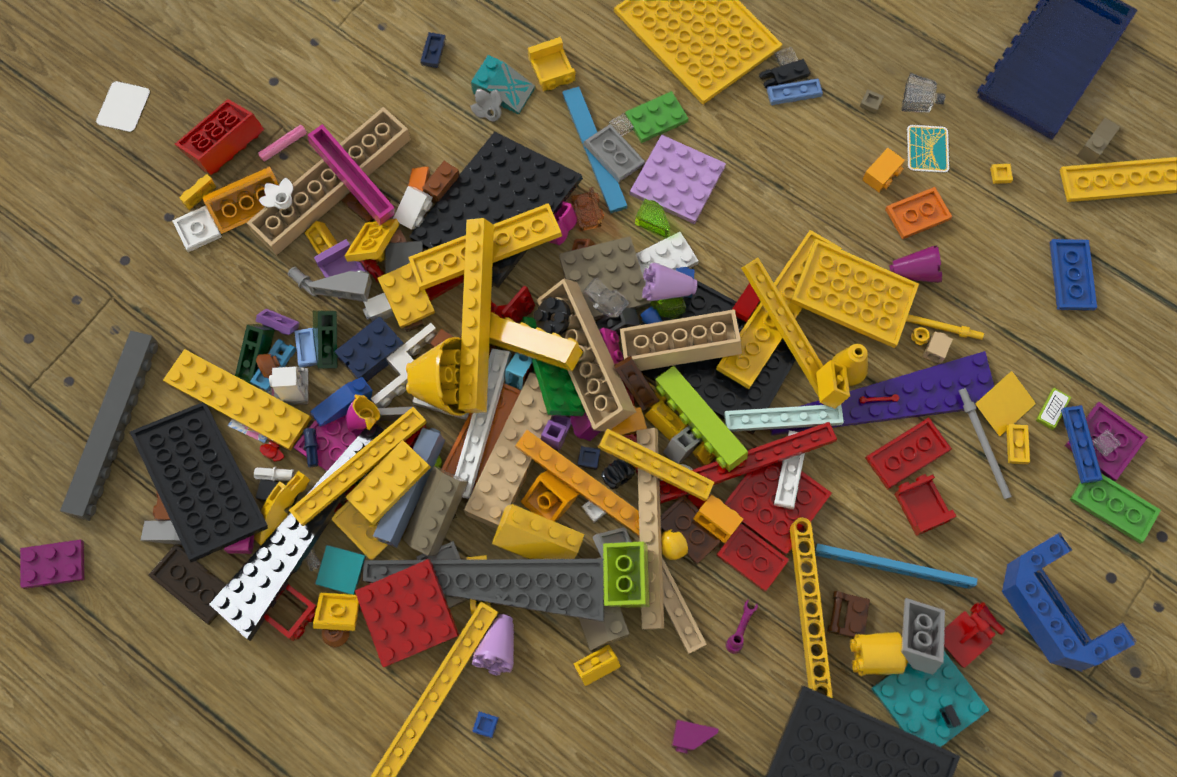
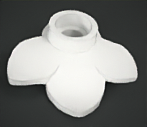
M284 178L279 186L266 183V196L261 197L259 202L268 208L286 209L292 204V183L287 178Z

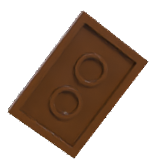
M684 495L661 515V529L663 531L672 529V532H681L688 545V553L686 555L698 565L722 541L693 519L699 509Z

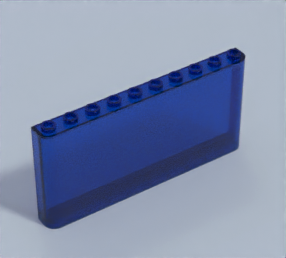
M1039 0L1035 7L1037 9L1036 12L1032 10L1027 18L1029 22L1023 23L1019 30L1020 35L1016 34L1011 41L1012 47L1005 49L1002 54L1003 60L999 59L994 66V69H996L994 73L990 71L985 79L987 83L985 85L981 84L976 93L979 94L977 98L1048 139L1053 140L1138 11L1121 0Z

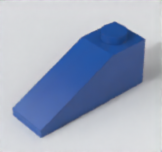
M360 377L342 386L312 409L310 413L319 426L322 427L345 416L355 399V394L366 396L371 401L373 390L364 378Z

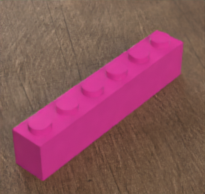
M323 124L308 134L309 144L380 226L395 215L394 206Z

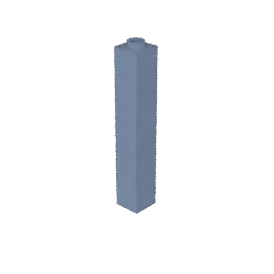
M422 428L413 450L431 468L380 519L373 534L378 541L396 548L398 547L432 467L435 465L445 443V439L441 436L440 431L434 428H430V430Z

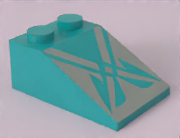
M490 55L486 57L471 81L473 94L476 93L477 89H482L489 94L497 89L502 97L500 106L518 115L535 89L533 83L505 62Z

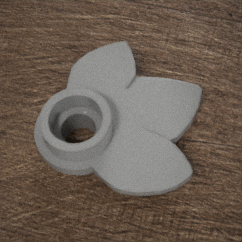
M477 89L475 93L476 103L471 105L473 113L480 118L486 117L490 121L498 120L502 113L500 108L502 97L496 89L489 94L482 89Z

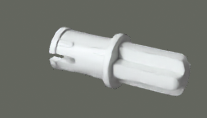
M257 467L254 470L255 479L272 480V482L290 481L295 476L293 469Z

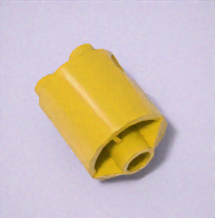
M899 632L874 633L870 635L856 634L855 638L850 640L851 652H854L855 660L852 661L854 673H858L860 676L904 673L908 661L902 653V637Z

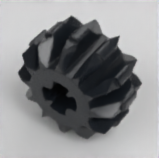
M618 459L609 464L601 475L604 483L610 489H617L632 479L635 475V469L633 465Z

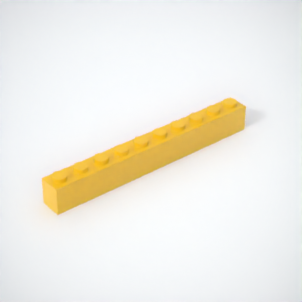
M485 218L469 219L466 224L458 409L467 413H487L494 225Z

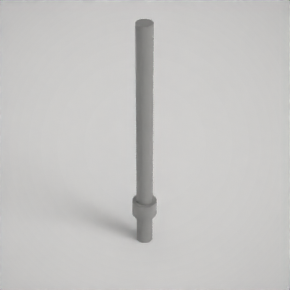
M966 388L961 389L959 394L964 403V411L970 417L1003 498L1012 497L975 411L977 409L975 403L971 401Z

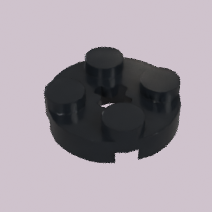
M549 297L540 304L533 317L538 328L543 329L549 334L557 333L561 335L569 326L568 315L571 316V311L565 301ZM555 313V315H554V319H555V320L552 321V320H551V315Z

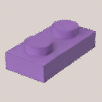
M269 309L263 310L256 316V322L276 329L286 335L296 331L300 323Z

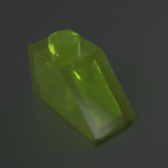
M644 199L636 214L635 225L668 238L670 235V225L662 206L654 200Z

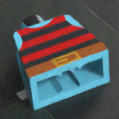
M519 353L514 354L505 370V384L522 390L529 373L534 372L531 357Z

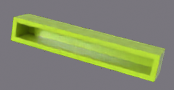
M674 366L655 379V389L661 397H666L669 407L673 411L677 410L681 421L685 425L689 424L693 435L697 439L701 438L705 443L703 444L705 449L717 457L716 461L720 467L726 468L730 472L748 458L747 449Z

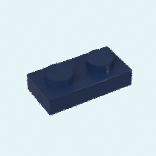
M428 32L420 61L422 66L439 67L446 41L445 35Z

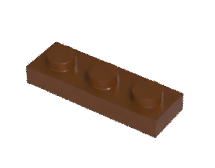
M631 356L614 365L642 410L659 402L654 390Z

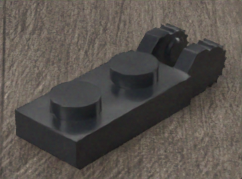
M801 59L776 68L767 69L766 71L764 70L759 74L761 80L768 79L763 84L766 89L767 87L788 84L810 76V71L805 60Z

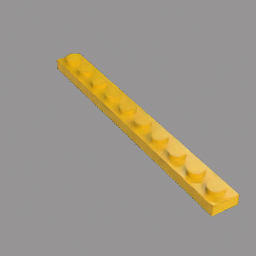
M480 602L371 777H396L499 612Z

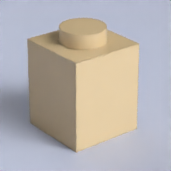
M934 332L925 349L923 358L940 365L945 359L953 339L945 333Z

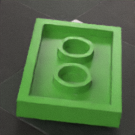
M672 91L625 112V117L641 143L687 123L689 119Z

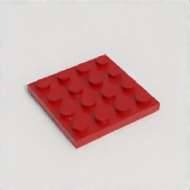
M783 461L747 473L724 504L743 518L741 522L743 525L786 556L792 548L790 535L792 523L798 518H806L811 522L832 492L801 471L794 509L775 506L774 502ZM797 524V530L803 533L805 527L802 524Z
M430 559L355 590L383 668L459 636Z

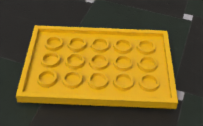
M816 239L790 303L895 348L898 345L919 283Z

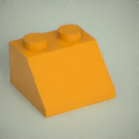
M545 471L537 477L521 503L531 512L556 522L571 507L579 493L549 471Z

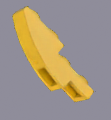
M300 471L295 474L287 485L279 482L263 505L261 513L268 529L254 535V540L260 545L267 540L288 516L284 510L294 503L295 497L307 488L310 479Z

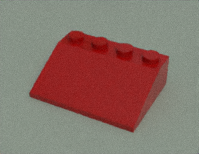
M227 99L177 141L175 146L200 169L211 176L218 172L220 167L226 162L232 160L233 156L240 150H243L250 141L257 138L264 128L252 112Z

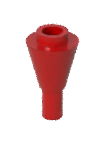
M977 602L970 609L971 615L977 612L982 619L985 618L989 622V627H992L997 633L1001 635L1005 632L1006 629L996 621V618L985 602Z

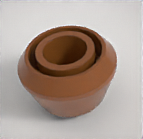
M260 354L256 358L262 375L267 379L272 375V368L281 366L276 355L272 357L271 354Z
M322 629L321 635L325 644L330 647H339L348 640L350 631Z

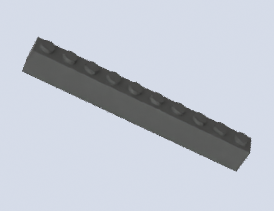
M130 331L60 509L67 516L90 521L96 512L98 498L103 494V485L110 476V467L117 457L118 446L124 439L126 425L131 421V412L133 407L137 405L139 391L143 388L146 373L152 365V357L158 350V342L152 335Z

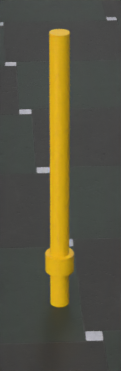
M908 314L906 319L907 322L959 334L960 337L964 338L972 337L982 340L984 337L983 332L971 330L970 327L954 326Z

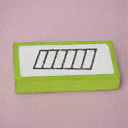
M1053 388L1035 421L1054 430L1062 416L1061 409L1067 406L1071 397Z

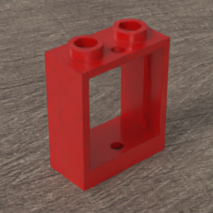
M288 584L286 590L305 603L308 608L289 631L267 614L264 618L294 642L295 639H299L304 634L306 625L314 621L317 606ZM281 590V592L275 600H277L285 590Z

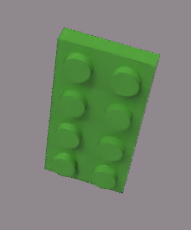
M1103 474V480L1099 482L1081 484V481L1079 482L1070 498L1071 502L1140 544L1144 542L1161 511L1159 508Z

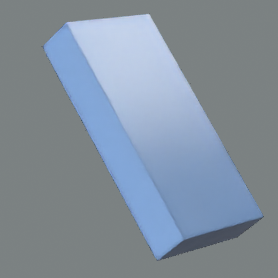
M313 328L296 330L295 340L298 366L302 368L317 365Z

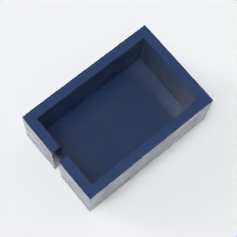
M379 316L335 350V353L355 379L363 377L368 382L389 365L387 357L404 345V343Z

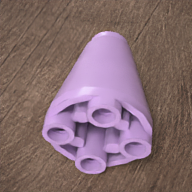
M651 263L649 268L644 270L643 278L646 280V285L643 288L642 297L647 298L649 301L690 296L696 293L697 280L659 263Z
M504 614L497 616L476 649L472 665L486 668L490 674L497 676L501 672L512 671L514 664V624L512 623V617Z

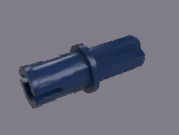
M307 428L303 430L305 440L303 449L307 454L308 467L312 468L318 466L317 450L319 445L316 439V429Z

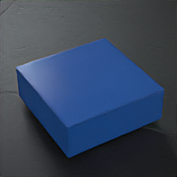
M479 711L472 732L493 738L499 717Z

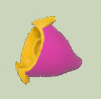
M355 394V399L346 414L347 429L350 432L365 428L370 430L379 420L380 412L376 405L368 400L366 396Z

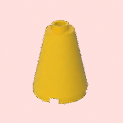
M853 344L838 352L832 358L833 361L846 366L849 387L863 382L868 374V352L863 345Z

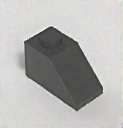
M619 307L598 320L596 325L598 329L607 328L614 330L618 336H621L620 329L639 326L640 322L636 309Z

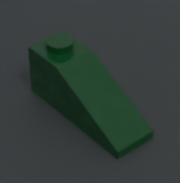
M313 310V335L317 368H337V355L335 353V350H337V311Z
M247 324L235 373L236 377L251 384V379L259 369L256 358L260 354H268L275 329L260 324Z

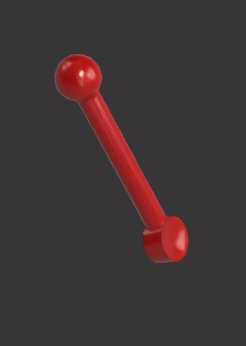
M897 394L892 395V397L866 398L862 396L859 398L861 404L871 401L897 402L899 400Z

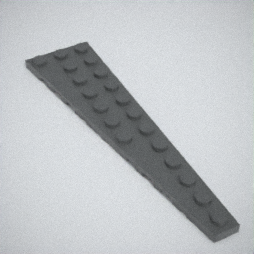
M603 559L431 560L444 595L604 622ZM364 560L363 581L374 583L425 560Z

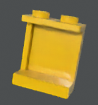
M561 37L528 47V58L543 91L553 90L558 86L576 81L575 69H572L564 52Z

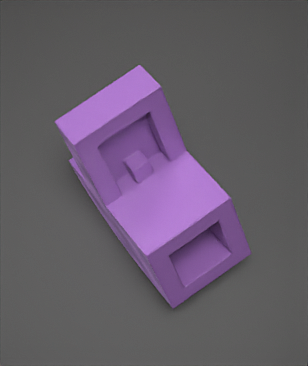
M554 415L552 420H548L541 434V440L559 451L572 425L571 418L564 415Z

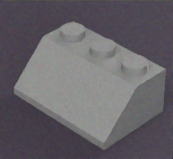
M906 598L904 600L902 653L913 669L933 675L944 661L945 610Z

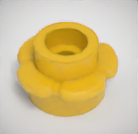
M924 327L915 328L911 334L912 341H915L917 345L928 343L930 339L929 331Z

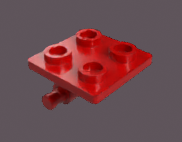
M525 285L507 305L496 306L491 301L492 313L503 319L505 317L510 318L518 324L521 323L523 317L531 314L535 307L530 291Z
M964 611L944 628V648L962 668H965L993 643L991 639L996 633L989 627V622L985 618L982 619L977 612L969 616Z

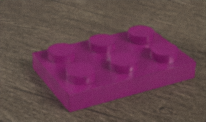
M81 539L20 548V588L27 589L85 580L84 541Z

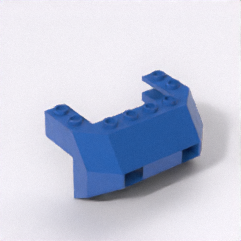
M1060 532L1007 564L1002 593L1051 664L1083 671L1097 666L1135 645L1136 639L1131 635L1123 622L1091 640L1042 569L1073 550Z

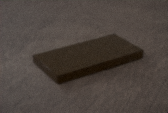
M175 544L148 576L206 624L210 625L219 613L209 604L226 584L197 560L190 563L185 551Z

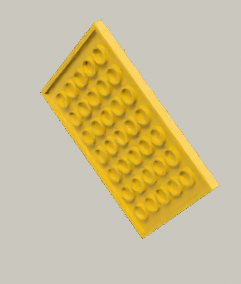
M624 0L614 7V13L702 105L782 49L783 45L739 0Z

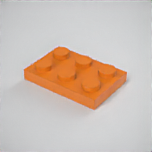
M935 187L888 205L885 209L902 240L947 222L952 218L951 213Z

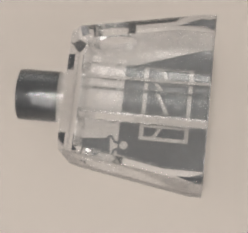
M910 73L905 85L901 111L928 113L931 111L934 103L944 104L946 94L936 92V81Z

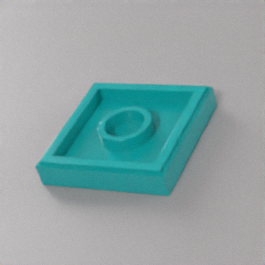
M326 545L315 584L355 595L366 555Z

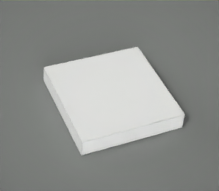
M206 205L172 220L188 252L222 237Z

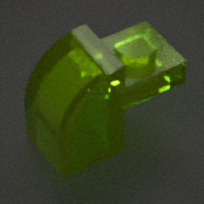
M683 297L650 302V306L657 309L659 315L663 317H673L685 313L686 304Z

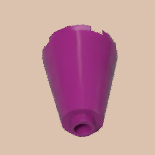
M937 245L893 260V265H889L891 272L912 281L942 282V271L939 272L941 259Z

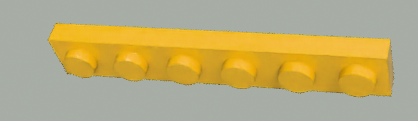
M608 428L598 446L599 449L704 501L707 500L713 487L714 481Z

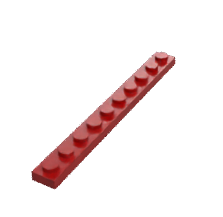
M830 422L747 450L748 458L730 472L726 468L720 467L717 461L692 471L714 481L713 485L834 443L837 441ZM663 480L659 481L660 504L689 494Z

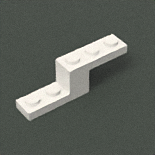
M432 323L387 357L389 365L399 376L371 398L377 408L387 407L395 396H400L406 391V384L408 383L406 365L413 361L412 355H417L422 347L430 344L437 335L436 328Z

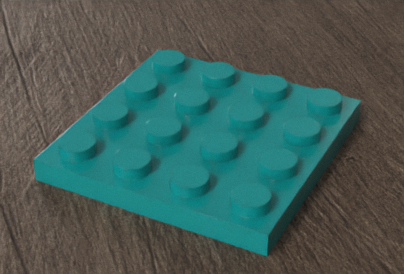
M945 651L943 664L933 675L913 669L908 662L903 674L889 675L871 688L901 730L939 747L943 746L989 711L988 707ZM952 704L961 725L949 729L939 710Z

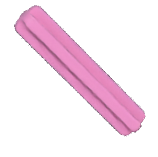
M299 125L258 153L259 157L263 161L268 160L306 134L305 128Z

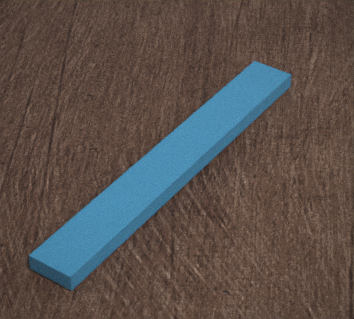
M575 87L562 91V95L583 145L586 139L597 133V129L580 88ZM583 145L610 214L627 209V203L618 182Z
M816 544L814 547L815 556L966 589H971L977 585L978 578L822 544Z

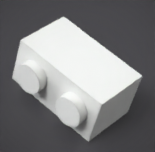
M408 186L393 219H397L400 224L415 230L416 227L419 228L424 221L426 211H429L432 206L433 197L415 187Z

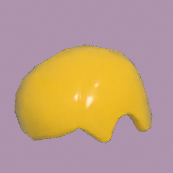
M672 529L661 534L662 555L665 558L677 560L688 553V545L681 532H672Z

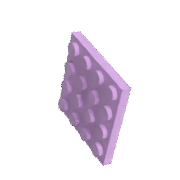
M661 135L632 186L630 195L695 224L725 169L726 163Z

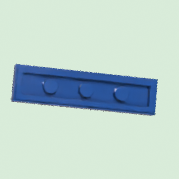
M1083 406L1062 408L1061 412L1081 484L1103 480Z

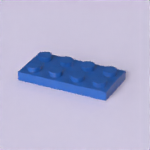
M1052 239L1050 241L1057 310L1095 311L1097 301L1089 240Z

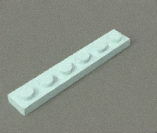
M841 404L836 409L827 405L734 410L725 411L724 413L725 425L731 432L815 427L830 422L831 425H842L844 423Z

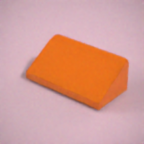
M429 167L412 169L408 186L423 191L422 187L429 179Z

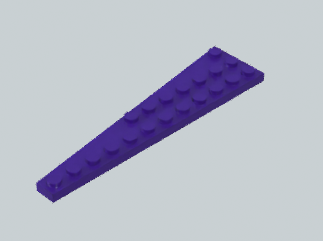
M983 351L849 391L850 397L841 404L844 423L831 426L835 428L964 411V403L959 390L966 388L971 401L976 403L994 387L986 352ZM894 394L899 396L897 402L871 401L864 404L859 402V398L862 396L866 398L892 397ZM818 400L801 406H816L824 404L820 403ZM813 427L770 429L771 436L789 434V430L801 432Z

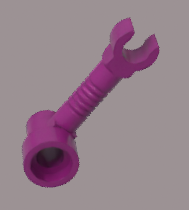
M749 600L743 606L744 613L735 634L729 637L726 642V649L732 654H737L741 651L744 642V632L752 614L758 608V604H756L754 609H749L747 606Z

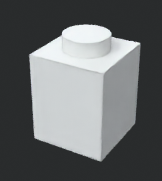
M385 293L364 302L366 308L363 309V312L367 319L371 318L372 322L379 316L383 320L394 316Z

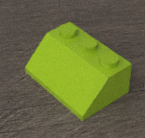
M644 541L603 543L604 606L649 607L648 545Z

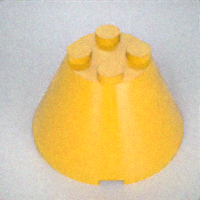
M448 338L406 365L407 393L454 416H462L467 413L458 409L461 338Z

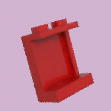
M924 474L916 478L914 483L905 482L899 485V489L894 494L916 536L946 524L957 517L953 509L949 511L933 482L935 479L933 474L928 477Z

